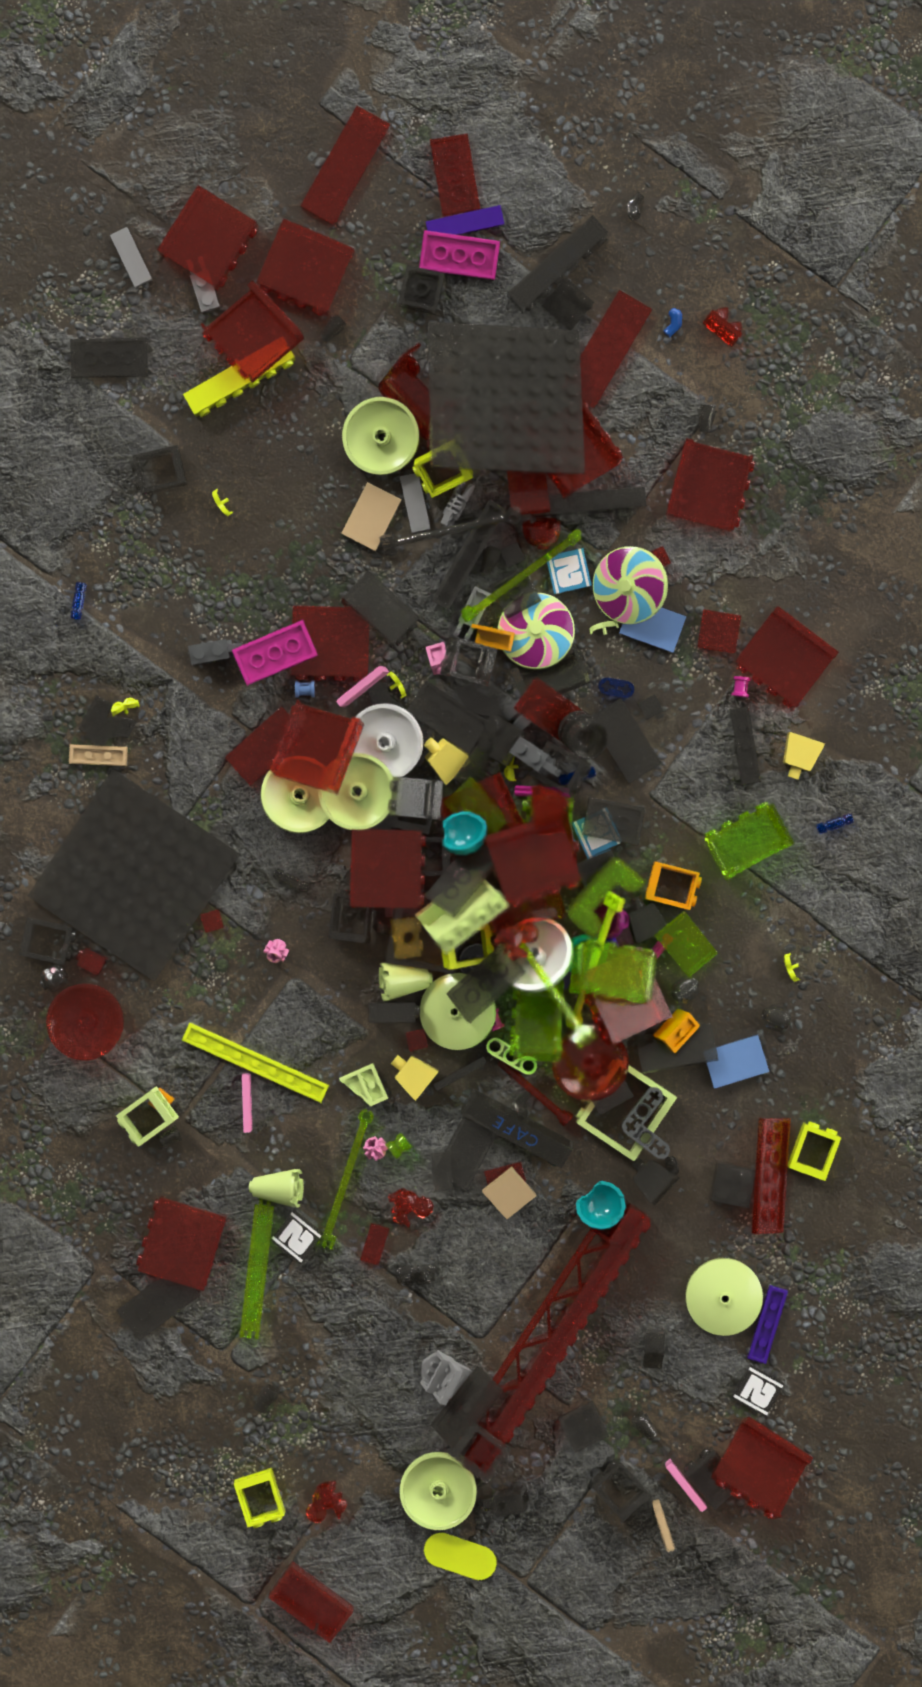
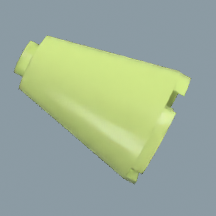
M380 963L379 986L384 990V994H381L383 1001H390L429 988V985L433 982L432 973L428 972V969Z
M293 1169L254 1177L249 1183V1192L252 1193L253 1197L298 1208L300 1207V1204H297L298 1200L302 1201L304 1181L299 1178V1174H302V1171L300 1169Z

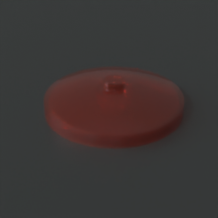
M90 983L76 984L61 991L52 1001L46 1019L47 1032L54 1046L64 1055L76 1060H93L104 1056L116 1046L123 1032L124 1015L120 1003L107 989Z
M596 1025L583 1026L568 1033L558 1044L552 1061L553 1074L560 1088L572 1098L587 1102L598 1101L613 1094L625 1080L629 1066L628 1052L621 1039L611 1030Z

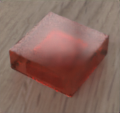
M219 909L200 915L205 933L224 928Z
M424 1028L405 1032L409 1051L428 1048Z

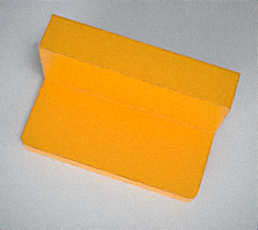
M476 624L471 625V628L477 629L475 644L506 651L512 650L514 632Z
M677 1009L653 1036L655 1039L663 1041L671 1052L676 1053L700 1025L689 1012Z

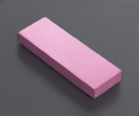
M383 666L377 667L336 701L340 707H347L389 673L388 669Z
M243 1073L244 1132H251L253 1130L251 1074Z
M669 1459L665 1462L666 1469L700 1512L707 1509L706 1503L673 1461Z

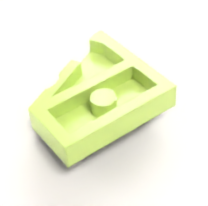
M373 1063L339 1078L342 1083L370 1106L388 1099V1095Z

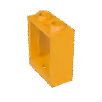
M654 861L645 899L690 910L691 906L695 907L697 896L694 894L696 888H700L702 877H699L700 873ZM661 868L692 876L685 904L654 896Z

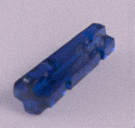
M76 583V592H74L72 604L73 610H71L70 615L72 619H81V609L83 610L85 599L84 592H86L87 587L86 583Z
M594 767L586 768L587 770L574 771L569 773V775H560V784L566 785L569 782L573 783L584 780L586 777H595L596 770Z
M849 813L843 815V817L840 816L828 820L826 823H819L816 825L818 833L822 834L827 832V830L831 831L843 827L844 824H852L854 819L852 814Z

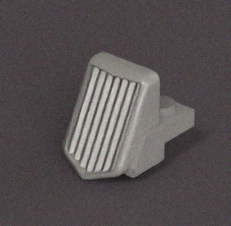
M437 1350V1352L422 1361V1380L420 1383L425 1391L433 1394L440 1404L446 1405L451 1397L455 1399L461 1398L473 1372L470 1368Z

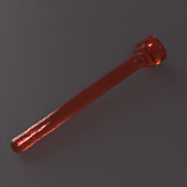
M501 1060L498 1062V1066L558 1116V1122L563 1127L567 1125L574 1116L571 1112L562 1111L510 1065Z

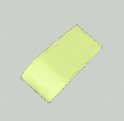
M492 1037L487 1041V1051L494 1057L524 1074L530 1075L536 1071V1060L530 1055L498 1037ZM491 1042H499L501 1045L500 1049L492 1051L489 1047ZM509 1051H515L517 1058L510 1061L506 1058V1054ZM530 1060L534 1063L531 1070L523 1068L525 1061Z

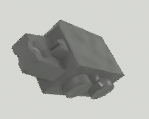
M223 639L190 645L188 649L191 665L197 666L229 660L234 657L232 650L242 646L243 643L232 644V640Z
M521 736L510 750L511 754L544 776L550 772L559 777L562 772L554 766L556 762L554 758Z

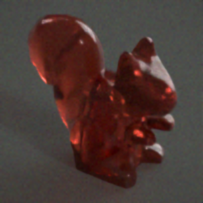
M529 922L522 923L521 927L516 925L502 926L494 946L504 945L503 954L505 955L510 951L509 958L513 961L527 958L528 952L522 949L520 945L522 942L530 944L537 941L539 929L535 924Z
M401 1188L388 1196L389 1202H394L396 1205L391 1208V1213H396L393 1216V1221L397 1224L410 1227L407 1215L412 1211L420 1218H425L433 1212L434 1205L429 1198L424 1196L419 1198L416 1193L406 1190V1188Z
M335 1480L320 1483L316 1487L312 1497V1504H309L306 1509V1517L311 1522H322L327 1516L326 1509H334L337 1518L340 1519L342 1512L346 1509L347 1501L342 1499L343 1493L334 1492L336 1489Z

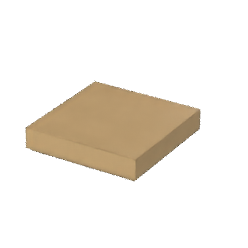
M512 1166L482 1190L484 1195L506 1219L536 1197V1193Z

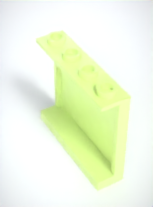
M474 868L416 913L415 916L447 954L507 908L508 904L500 893L496 892L484 879L478 869Z

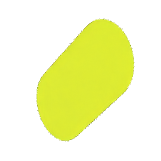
M446 1533L434 1534L425 1543V1557L429 1563L436 1567L476 1580L490 1577L496 1569V1557L485 1546Z

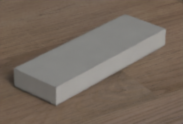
M128 227L111 234L110 237L134 287L137 288L152 281Z
M415 473L400 476L411 532L417 533L431 530L420 477H417Z

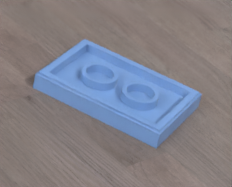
M661 608L653 617L644 622L622 624L619 634L673 653L686 616Z
M758 1035L703 1051L714 1089L769 1072Z

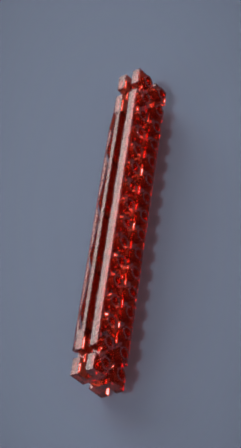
M629 1202L625 1208L623 1218L611 1229L609 1234L590 1228L467 1417V1420L480 1432L462 1458V1467L468 1471L472 1470L481 1479L484 1475L488 1476L493 1469V1460L495 1458L498 1460L504 1451V1444L510 1443L514 1436L515 1427L521 1426L525 1419V1412L533 1408L536 1395L542 1394L546 1387L545 1381L547 1378L551 1379L557 1370L555 1369L558 1361L561 1363L566 1357V1349L568 1346L572 1347L577 1340L576 1335L579 1329L583 1330L588 1323V1315L596 1311L599 1305L597 1302L600 1297L604 1298L607 1294L610 1281L614 1282L620 1273L618 1271L620 1266H625L630 1258L629 1252L632 1248L635 1250L641 1241L639 1239L642 1232L646 1233L650 1228L651 1219L647 1213L639 1210ZM596 1234L604 1239V1241L588 1247ZM602 1250L582 1281L580 1259L583 1255ZM577 1264L578 1285L557 1294ZM572 1297L551 1328L550 1305L552 1302ZM546 1312L547 1332L527 1341ZM541 1344L520 1375L519 1353L521 1350ZM516 1358L517 1378L497 1387ZM510 1391L490 1422L489 1399L493 1395ZM485 1404L487 1424L476 1419Z

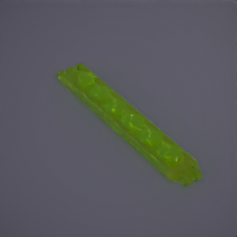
M260 1198L259 1205L255 1204L240 1329L241 1338H244L245 1330H247V1338L251 1339L252 1331H255V1339L258 1340L274 1206H271V1201L267 1200V1204L263 1205L264 1199Z

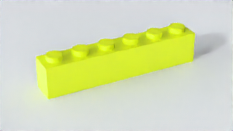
M282 337L183 395L196 417L199 415L203 417L210 413L209 409L214 406L218 408L226 404L228 398L232 396L236 398L244 393V389L256 387L260 384L261 379L265 377L269 379L277 374L276 371L282 367L283 369L289 368L294 364L295 357Z

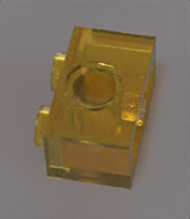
M416 917L391 919L395 958L404 959L421 956L423 942L419 940V932H421L420 921H417ZM410 932L412 939L410 942L405 943L404 935Z

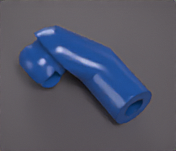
M672 308L669 311L671 324L663 331L669 338L682 326V313L676 308Z

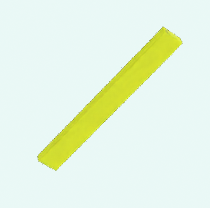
M189 1023L182 1038V1041L317 1102L322 1103L329 1087L324 1082L193 1023Z

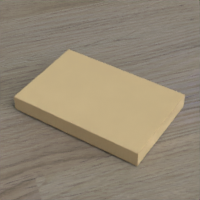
M367 482L341 534L376 551L402 499Z
M659 1499L654 1500L652 1504L667 1551L675 1550Z

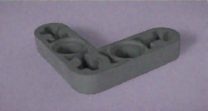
M650 1087L623 1120L622 1129L625 1134L659 1159H664L670 1153L668 1144L643 1125L663 1099V1093L659 1088ZM652 1091L653 1093H655L656 1091H658L659 1093L657 1095L659 1099H653L651 1104L654 1106L650 1108V1106L647 1103L643 1102V1100L646 1099L647 1101H649V1099L651 1098L650 1092ZM639 1106L647 1107L648 1113L645 1116L637 1114ZM632 1114H634L638 1119L642 1120L640 1123H638V1121L634 1123V1130H626V1123H632V1121L634 1120V1118L631 1117ZM643 1133L651 1135L649 1143L641 1142L640 1136ZM655 1139L658 1140L656 1142L658 1146H665L664 1150L666 1152L664 1154L660 1153L658 1155V1150L654 1146L652 1149L648 1148L654 1143Z

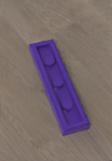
M501 205L426 221L427 231L462 235L505 225Z
M769 1285L747 1356L748 1359L763 1364L767 1363L788 1290Z

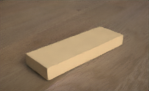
M70 744L69 764L127 766L128 747Z

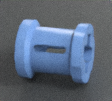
M311 680V682L295 681V698L299 696L315 697V680Z

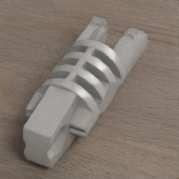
M465 482L456 486L443 511L442 525L451 528L455 520L459 519L475 485L469 484L463 495L461 493Z

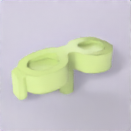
M606 621L593 625L589 629L590 633L593 634V631L602 628L603 634L606 635V627L616 626V628H619L616 621Z

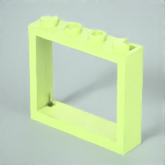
M618 1058L617 1061L613 1060L607 1068L610 1070L606 1077L602 1076L597 1083L599 1088L595 1093L593 1091L590 1093L586 1100L588 1104L585 1108L581 1107L575 1117L578 1118L576 1120L577 1124L635 1161L643 1149L640 1144L635 1142L629 1151L585 1120L621 1067L650 1087L659 1088L665 1096V1099L646 1126L653 1133L677 1097ZM643 1133L640 1136L641 1142L647 1143L651 1135Z

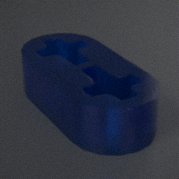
M603 678L598 684L599 691L604 695L629 698L634 693V686L629 681ZM609 681V685L615 686V689H608V692H605L601 685ZM627 684L631 692H627L624 695L623 691L617 690V687H624Z

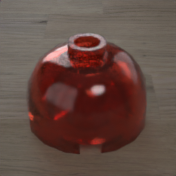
M549 517L536 518V521L532 523L530 519L522 523L523 536L530 545L537 547L538 550H546L560 536V520L557 521L556 518Z

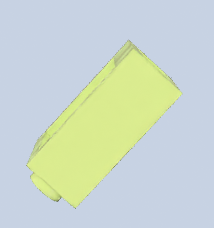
M157 1086L116 1115L119 1125L126 1129L130 1140L137 1144L138 1147L179 1118ZM149 1099L165 1122L142 1137L126 1114Z

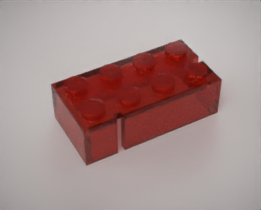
M293 1561L270 1590L268 1596L269 1599L311 1630H314L316 1623H318L316 1633L329 1643H331L346 1623L354 1609L352 1604Z

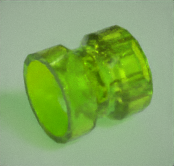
M401 1132L396 1135V1139L386 1143L387 1148L396 1159L402 1156V1152L412 1148Z

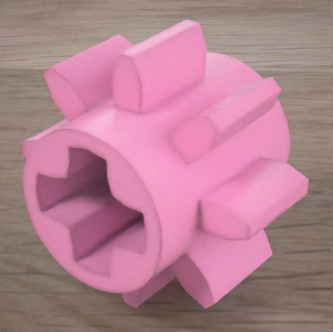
M275 939L273 942L269 940L264 953H267V959L270 962L278 963L279 961L284 962L289 950L285 949L286 944L284 941Z
M374 1136L365 1142L363 1149L368 1159L373 1157L377 1161L385 1156L388 1148L385 1145L384 1139L381 1137L378 1140Z

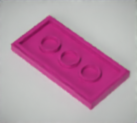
M424 230L419 269L495 280L500 241Z
M303 620L232 650L247 686L318 656Z

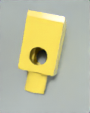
M788 732L783 759L784 764L791 766L788 777L799 780L802 770L811 771L825 743Z
M429 738L424 744L430 751L425 756V759L445 785L471 760L466 753L444 738L438 743L433 738Z
M397 1055L391 1062V1065L399 1070L395 1079L415 1101L439 1071L414 1056H411L406 1062Z

